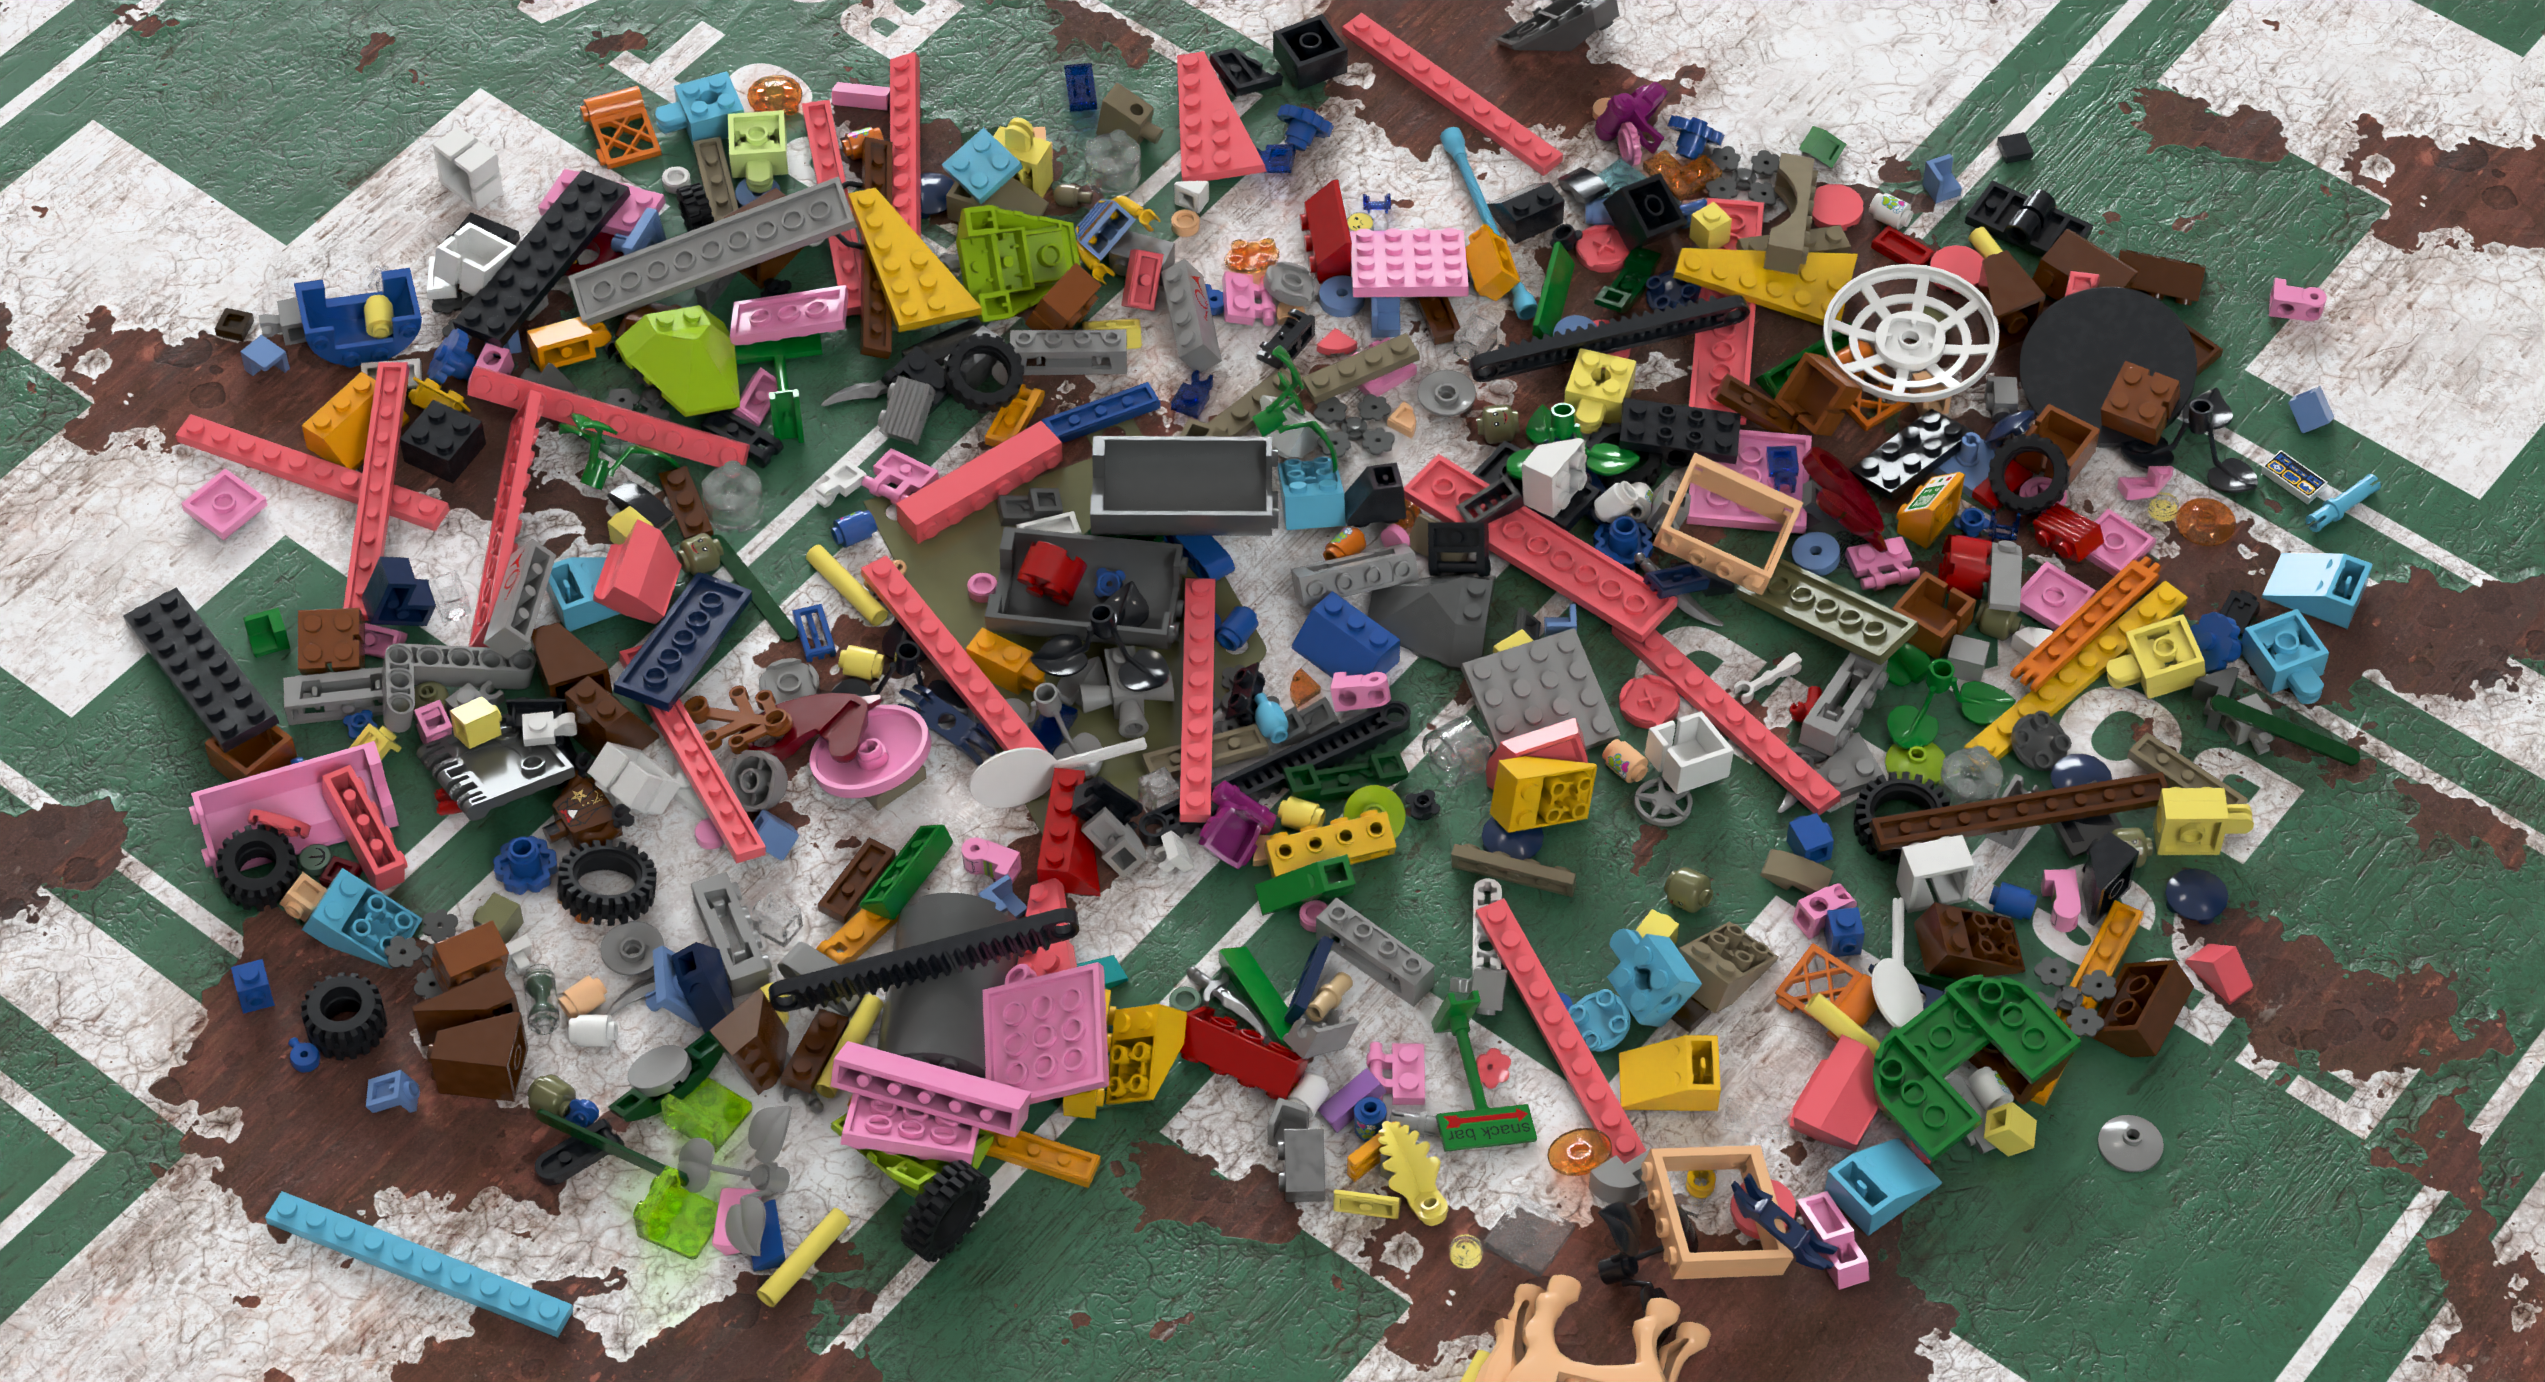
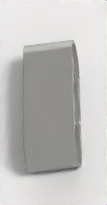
M798 942L778 963L777 967L779 972L787 979L840 964L810 945ZM856 994L853 995L852 1000L849 1002L845 998H841L839 1004L835 1005L833 1001H829L827 1006L842 1015H848L861 1002L862 998H859Z

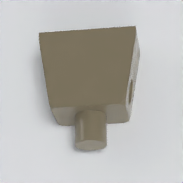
M1116 83L1102 101L1096 134L1135 149L1144 138L1157 144L1163 134V129L1151 123L1154 109L1150 104L1119 83Z

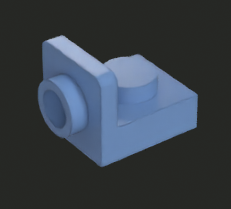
M402 1070L368 1079L366 1108L375 1113L401 1105L408 1112L417 1111L420 1095L419 1085Z

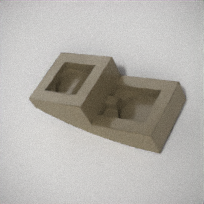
M1771 849L1760 876L1785 890L1794 886L1811 895L1828 887L1834 871L1802 856Z

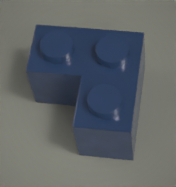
M379 557L362 595L369 623L376 625L427 626L436 607L428 580L415 579L409 558Z

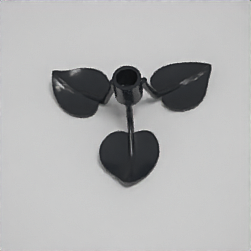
M2217 387L2194 398L2183 408L2182 427L2170 445H2168V441L2160 436L2156 445L2142 441L2133 445L2122 446L2120 449L2127 460L2139 467L2148 469V466H2169L2174 461V455L2171 451L2176 449L2187 428H2190L2192 433L2198 435L2208 432L2212 460L2216 466L2208 471L2207 478L2211 486L2227 493L2249 491L2258 486V478L2255 472L2245 462L2235 458H2228L2222 463L2218 460L2213 429H2220L2230 424L2232 421V411L2222 398Z
M1133 581L1117 590L1104 604H1097L1091 608L1089 612L1091 626L1086 628L1087 637L1084 645L1075 635L1061 634L1047 641L1038 653L1031 657L1032 663L1046 674L1056 677L1075 675L1088 664V659L1084 652L1089 650L1092 636L1095 634L1104 640L1114 637L1123 657L1127 661L1118 671L1119 681L1126 689L1134 692L1152 690L1163 686L1170 677L1168 664L1161 654L1152 649H1141L1132 658L1118 634L1117 625L1140 627L1149 617L1147 601Z
M897 621L886 632L882 640V650L885 656L894 660V662L890 663L889 669L877 689L871 692V688L866 682L858 679H847L837 684L831 693L856 694L859 697L878 695L894 671H897L902 676H909L915 673L917 683L925 687L921 675L922 668L918 665V662H922L928 657L900 622ZM934 680L929 684L928 689L932 690L937 697L965 716H968V706L949 682ZM946 714L940 717L938 724L954 722L956 719L954 716Z
M1626 1202L1612 1203L1601 1209L1598 1214L1608 1225L1620 1252L1599 1261V1276L1606 1285L1621 1282L1623 1287L1630 1285L1642 1287L1640 1299L1645 1315L1647 1303L1651 1298H1669L1662 1288L1654 1289L1651 1282L1633 1280L1632 1278L1639 1270L1637 1261L1664 1251L1663 1245L1638 1254L1639 1246L1641 1245L1638 1238L1642 1233V1227L1635 1209ZM1677 1206L1689 1252L1697 1253L1698 1238L1686 1211L1682 1207ZM1673 1325L1662 1331L1657 1339L1656 1347L1664 1342Z

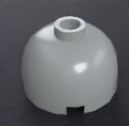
M745 750L741 752L743 754L730 761L725 777L744 810L761 812L762 809L768 810L775 807L784 797L788 787V776L785 767L776 756L768 752L758 750Z

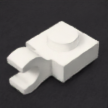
M844 459L824 474L825 482L816 488V492L821 495L816 499V502L826 508L834 502L838 493L845 497L862 485V480L866 473L847 459Z
M553 711L522 714L525 747L556 744L555 736H573L577 734L575 713H563L555 719Z

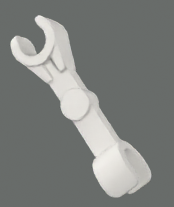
M1793 652L1786 656L1777 665V668L1764 672L1752 682L1745 680L1737 682L1734 686V694L1736 695L1740 691H1747L1748 693L1741 696V702L1743 704L1751 702L1755 691L1766 685H1771L1779 677L1797 674L1802 667L1799 664L1802 662L1801 657Z

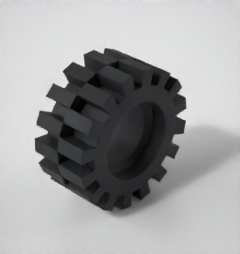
M699 182L677 189L678 206L688 232L714 223L708 197L706 198V192Z

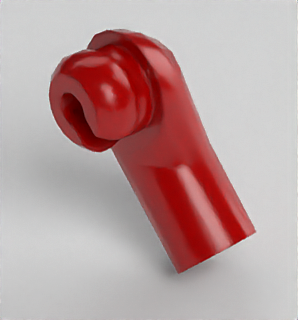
M1809 687L1806 702L1803 704V702L1799 701L1798 706L1795 703L1790 706L1789 712L1794 721L1803 723L1823 693L1820 687Z

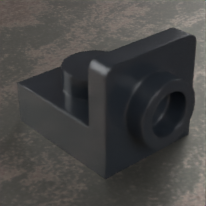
M2231 590L2220 614L2234 619L2236 625L2240 628L2239 635L2243 637L2245 628L2249 627L2254 615H2258L2260 603L2256 601L2257 597L2245 590H2241L2240 593Z

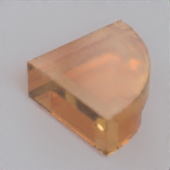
M1302 668L1293 675L1290 686L1291 700L1295 707L1299 708L1321 693V686Z

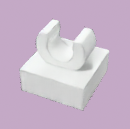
M1173 831L1162 835L1163 846L1158 847L1154 854L1160 859L1165 857L1166 859L1159 863L1158 867L1164 872H1170L1177 867L1184 873L1194 868L1187 842Z
M525 934L505 944L509 951L507 965L512 963L517 975L528 971V966H530L526 956L531 954L532 944Z

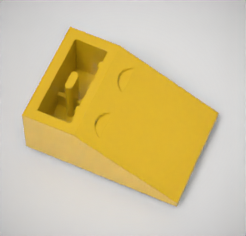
M1529 756L1499 760L1489 814L1508 833L1588 819L1597 765L1594 763Z
M1162 1004L1115 1010L1106 1105L1154 1100L1184 1045L1187 1012Z
M1684 1035L1620 1052V1105L1623 1110L1718 1111L1721 1091L1718 1035Z

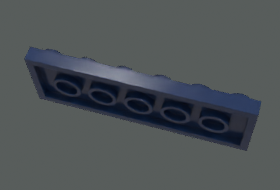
M701 572L697 573L615 681L614 693L669 712L752 600V590Z

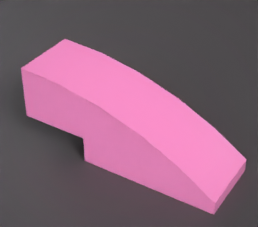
M1828 1191L1797 1200V1206L1807 1230L1813 1229L1819 1240L1838 1248L1833 1255L1818 1253L1821 1257L1834 1264L1827 1271L1838 1290L1869 1281L1868 1259L1855 1242L1853 1228Z

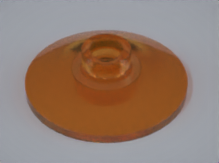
M2196 498L2187 501L2180 507L2176 516V525L2182 536L2190 542L2202 546H2216L2225 543L2232 537L2236 528V519L2233 512L2225 504L2210 498Z
M1593 1128L1574 1129L1560 1135L1552 1142L1548 1149L1547 1157L1550 1166L1560 1174L1567 1176L1586 1175L1592 1169L1610 1159L1612 1143L1610 1138L1600 1130Z

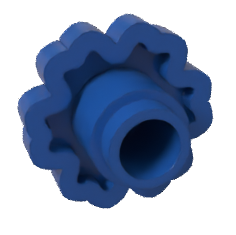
M1289 104L1281 105L1277 114L1278 119L1288 125L1285 133V144L1305 152L1307 146H1311L1314 136L1320 138L1330 137L1334 128L1331 122L1324 120L1316 112L1304 107L1300 108Z
M1671 115L1667 125L1670 129L1680 133L1675 145L1678 147L1676 154L1693 161H1697L1698 156L1702 155L1706 143L1721 146L1725 135L1707 126L1708 123L1695 117H1692L1690 120L1685 117Z
M457 328L453 329L449 336L444 338L430 362L427 372L429 379L439 385L443 384L447 377L451 375L458 380H469L477 360L474 359L475 356L472 353L466 351L469 342L467 333Z
M1628 516L1618 517L1610 525L1600 524L1593 536L1595 549L1630 570L1636 568L1637 563L1634 561L1636 553L1642 552L1646 558H1650L1653 554L1652 532L1647 529L1644 523H1636L1633 518Z
M2211 612L2202 615L2199 624L2191 626L2190 629L2205 660V673L2212 674L2224 670L2227 667V663L2234 662L2240 657L2243 647L2238 639L2240 628L2236 625L2234 619L2217 612Z
M534 836L511 839L500 847L501 855L493 859L496 880L503 882L506 891L514 892L518 895L524 894L528 889L533 893L540 892L551 884L550 876L558 872L555 850L548 849L546 840L538 839Z

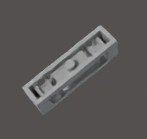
M1126 329L1010 330V343L1015 347V353H1019L1022 358L1021 365H1024L1023 375L1127 374ZM1096 356L1097 364H1101L1102 358H1110L1111 365L1092 366V357ZM1041 357L1046 359L1045 366H1026L1027 359L1036 358L1037 365L1041 364Z
M1406 543L1291 569L1295 597L1303 606L1319 603L1332 591L1342 598L1419 580L1415 551Z
M1850 652L1804 719L1799 743L1831 757L1839 747L1844 748L1849 739L1851 728L1856 729L1859 726L1864 709L1871 708L1876 698V691L1878 689L1883 690L1888 681L1889 673H1886L1888 659L1882 665H1879ZM1852 679L1850 688L1854 689V692L1842 708L1840 719L1836 722L1838 714L1834 713V711L1846 695L1848 683Z
M383 667L283 678L284 708L289 725L342 720L347 715L361 713L365 709L372 711L373 716L383 715V705L375 706L373 701L378 700L379 703H383ZM320 706H324L325 712L305 714V708L314 707L316 710H319Z
M727 872L691 883L693 901L711 945L714 948L720 949L733 998L757 991L768 984V973L773 972L768 955H761L759 949L762 948V942L758 931H751L749 924H752V919L748 907H741L739 900H742V895L737 882L731 883ZM726 906L729 909L730 922L742 948V951L734 953L736 965L733 964L731 946L719 918L727 916Z
M1335 898L1316 917V939L1318 941L1324 935L1331 939L1335 935L1339 937L1340 944L1334 941L1331 947L1332 951L1414 1007L1434 987L1435 965L1338 898ZM1347 945V946L1350 947V948H1348V949L1346 950V949L1343 948L1342 946ZM1397 979L1400 980V986L1394 983Z

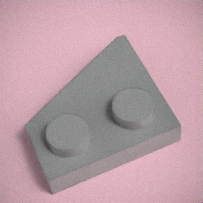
M1859 732L1855 733L1847 741L1845 747L1840 748L1817 771L1818 774L1841 793V798L1858 793L1862 788L1866 789L1869 781L1872 780L1876 783L1877 776L1884 775Z

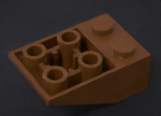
M1934 902L1914 922L1926 973L1960 980L1974 975L1983 974V977L2018 974L2026 971L2012 918Z
M501 968L492 972H486L477 979L463 985L454 986L443 994L425 999L418 1005L411 1007L422 1046H429L430 1043H434L437 1031L512 1012H520L517 997Z

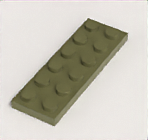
M1782 558L1779 559L1763 595L1747 590L1742 586L1737 588L1739 599L1879 665H1882L1918 631L1917 621Z

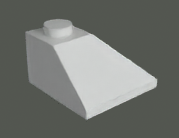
M1262 395L1260 399L1261 411L1265 410V407L1271 405L1278 397ZM1285 398V399L1279 404V406H1281L1282 404H1284V403H1285L1286 401H1288L1289 399H1286V398ZM1295 403L1283 410L1287 418L1283 425L1313 420L1321 426L1325 433L1333 431V429L1319 419H1316L1307 410H1305L1304 415H1301ZM1310 427L1288 430L1281 434L1276 430L1266 437H1272V445L1275 446V449H1278V455L1289 459L1290 457L1303 458L1318 446L1317 440L1320 436Z

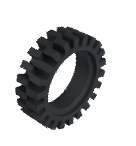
M1889 772L1888 781L1883 774L1877 776L1876 783L1872 780L1869 781L1866 789L1862 788L1859 798H1857L1853 825H1855V836L1859 835L1858 842L1861 846L1867 844L1866 852L1870 855L1876 850L1878 851L1869 824L1871 819L1875 818V811L1885 802L1898 799L1910 800L1919 804L1925 810L1946 807L1950 805V800L1948 796L1943 797L1944 790L1940 786L1933 790L1935 782L1931 779H1928L1925 785L1922 784L1923 776L1916 774L1914 780H1909L1910 772H1903L1902 779H1897L1896 772ZM1902 848L1878 851L1877 859L1883 862L1885 856L1888 855L1890 856L1889 864L1896 865L1897 858L1901 857Z
M606 839V846H601L599 840H593L592 847L590 848L585 842L580 844V850L575 847L570 849L569 855L565 854L562 857V862L559 863L558 899L559 902L562 901V907L565 910L570 909V915L576 917L581 913V921L586 923L590 917H593L594 925H601L602 919H607L608 926H615V919H619L621 925L628 923V916L635 921L640 918V913L645 915L648 912L649 906L652 907L655 898L657 871L654 868L653 860H648V854L644 851L638 854V847L634 845L626 850V842L620 841L618 847L613 846V840ZM611 870L631 877L634 880L635 886L625 893L602 895L586 890L580 885L578 880L589 872Z
M963 1160L953 1161L950 1166H944L941 1174L937 1172L933 1176L931 1184L929 1182L923 1187L925 1189L922 1195L918 1193L915 1198L917 1201L916 1205L910 1206L908 1213L911 1215L905 1217L903 1221L905 1226L901 1229V1234L903 1235L901 1241L903 1244L929 1263L930 1261L937 1262L938 1258L940 1260L945 1258L946 1253L950 1254L954 1251L956 1243L960 1245L964 1241L963 1235L965 1233L969 1235L972 1231L970 1227L972 1223L978 1222L980 1218L978 1213L984 1211L986 1204L983 1202L988 1200L990 1193H988L991 1189L990 1180Z

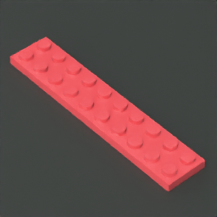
M1718 198L1707 199V205L1715 202L1732 218L1730 241L1718 249L1737 250L1736 243L1738 239L1762 236L1764 202ZM1701 287L1699 298H1703L1706 302L1709 301L1712 295L1717 299L1729 297V295ZM1746 301L1750 313L1740 323L1695 333L1689 407L1737 413L1716 401L1715 397L1721 380L1726 374L1733 376L1748 386L1750 384L1756 304ZM1742 415L1740 425H1746L1747 418Z
M531 389L510 423L468 647L490 648L483 642L510 556L518 548V544L514 543V540L522 526V520L518 518L526 504V497L523 496V491L527 489L531 474L527 473V469L530 468L535 456V451H532L531 447L537 440L539 429L535 428L543 412V406L539 405L541 393Z
M1438 454L1404 487V497L1442 522H1466L1457 511L1456 506L1490 484ZM1506 494L1501 496L1503 500L1507 498ZM1495 499L1490 501L1493 506L1498 504ZM1485 504L1480 505L1484 512L1488 510ZM1526 506L1488 523L1489 550L1640 643L1677 607L1678 598L1672 596L1659 599L1657 597L1658 591L1653 592L1650 589L1651 584L1646 585L1643 582L1644 578ZM1474 508L1468 510L1473 518L1479 516Z

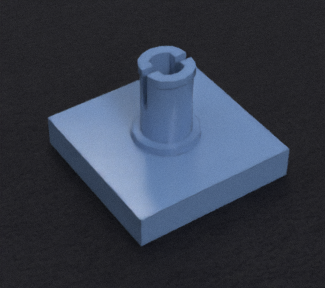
M646 208L629 236L616 233L614 235L615 238L613 237L611 248L615 252H623L624 255L665 241L666 236L657 209Z
M1969 432L1962 437L1961 450L1933 472L1938 476L1956 472L1965 474L1962 492L1972 498L1973 490L1988 477V472H1990L1989 463L1995 457L1994 452L1996 448L1991 450L1978 434Z
M663 945L654 949L655 990L646 993V1005L653 1012L663 1007L700 1028L701 1025L678 984L672 955L675 952Z

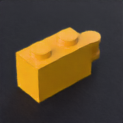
M1482 224L1476 232L1468 237L1470 244L1465 248L1467 268L1471 272L1475 291L1481 296L1497 301L1520 282V278L1506 239L1495 234L1487 224Z
M581 316L527 330L530 355L541 372L548 363H552L558 368L595 358V348L605 346L612 339L611 333L603 322L588 326L587 323L582 322Z
M983 627L966 647L967 654L990 682L1017 695L1024 688L1034 692L1038 685L1046 683L1045 673L1039 670L1031 661V657L1034 656L1032 651Z

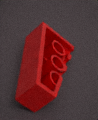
M1054 768L1037 866L1038 883L1056 878L1063 884L1064 893L1101 896L1094 843L1081 831L1082 825L1086 822L1071 813L1075 787L1086 782L1085 770Z
M1202 1006L1187 1012L1184 1045L1180 1050V1056L1183 1059L1194 1063L1203 1062L1209 1065L1210 1071L1219 1075H1232L1238 1078L1237 1082L1245 1087L1261 1088L1266 1091L1268 1097L1274 1100H1278V1098L1288 1099L1289 1094L1305 1073L1309 1059H1302L1296 1052L1277 1042L1264 1043V1037L1255 1030H1240L1236 1028L1238 1021L1228 1016L1224 1018L1213 1016L1215 1009L1210 1006Z

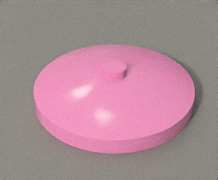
M877 705L868 711V726L862 736L855 759L847 763H839L833 760L829 751V742L819 736L810 753V768L817 784L831 795L842 798H864L878 795L899 786L921 768L931 749V735L926 722L916 711L900 705Z

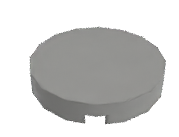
M1277 262L1276 266L1270 265L1263 278L1264 287L1271 296L1278 301L1292 306L1301 307L1315 302L1320 290L1317 278L1314 277L1313 279L1309 276L1310 271L1295 263Z
M781 659L771 663L766 668L763 676L761 674L759 678V691H772L776 700L775 705L799 697L819 694V675L812 665L802 663L800 659Z
M676 1045L660 1046L641 1055L632 1064L628 1071V1081L632 1088H635L647 1097L659 1096L672 1091L675 1088L673 1084L679 1080L682 1083L687 1079L692 1069L691 1060L682 1047Z

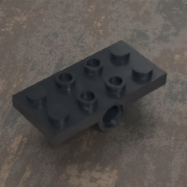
M1993 180L1965 218V224L1976 229L1984 227L1990 235L2039 257H2043L2065 230L2070 229L2087 240L2093 229V224L2056 209L2054 198L2044 190H2033L2027 196Z
M1624 398L1619 449L1662 454L1663 462L1671 468H1684L1688 466L1694 453L1715 462L1736 464L1741 414Z

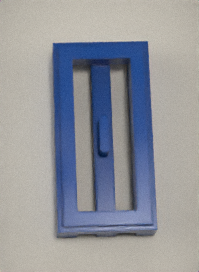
M822 604L792 610L806 661L812 662V658L817 656L819 660L825 659L824 655L830 654V657L836 656V649ZM817 612L827 646H821L812 613ZM803 615H805L815 646L814 649H810L801 620Z

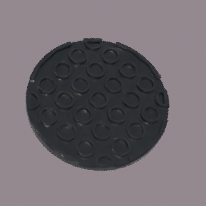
M2091 288L2060 299L2045 310L2034 322L2021 349L2020 381L2027 403L2038 416L2048 404H2051L2099 428L2100 433L2097 447H2122L2133 445L2143 440L2103 426L2101 424V407L2124 362L2128 361L2149 369L2150 376L2157 372L2180 381V398L2170 418H2167V424L2164 428L2166 429L2178 418L2192 396L2197 375L2196 350L2192 337L2183 321L2168 306L2156 298L2128 288Z

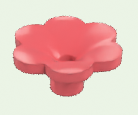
M1491 1048L1486 1054H1481L1477 1057L1476 1064L1480 1080L1487 1088H1495L1499 1082L1507 1081L1510 1074L1508 1068L1511 1065L1509 1056L1502 1054L1497 1048Z

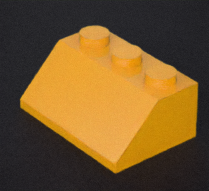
M361 371L302 425L307 449L331 463L352 470H356L364 463L375 379ZM405 411L403 413L402 427L410 421Z

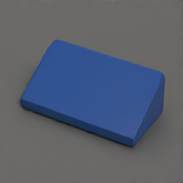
M775 1199L763 1203L766 1210V1222L760 1244L761 1256H751L754 1272L778 1268L786 1260Z

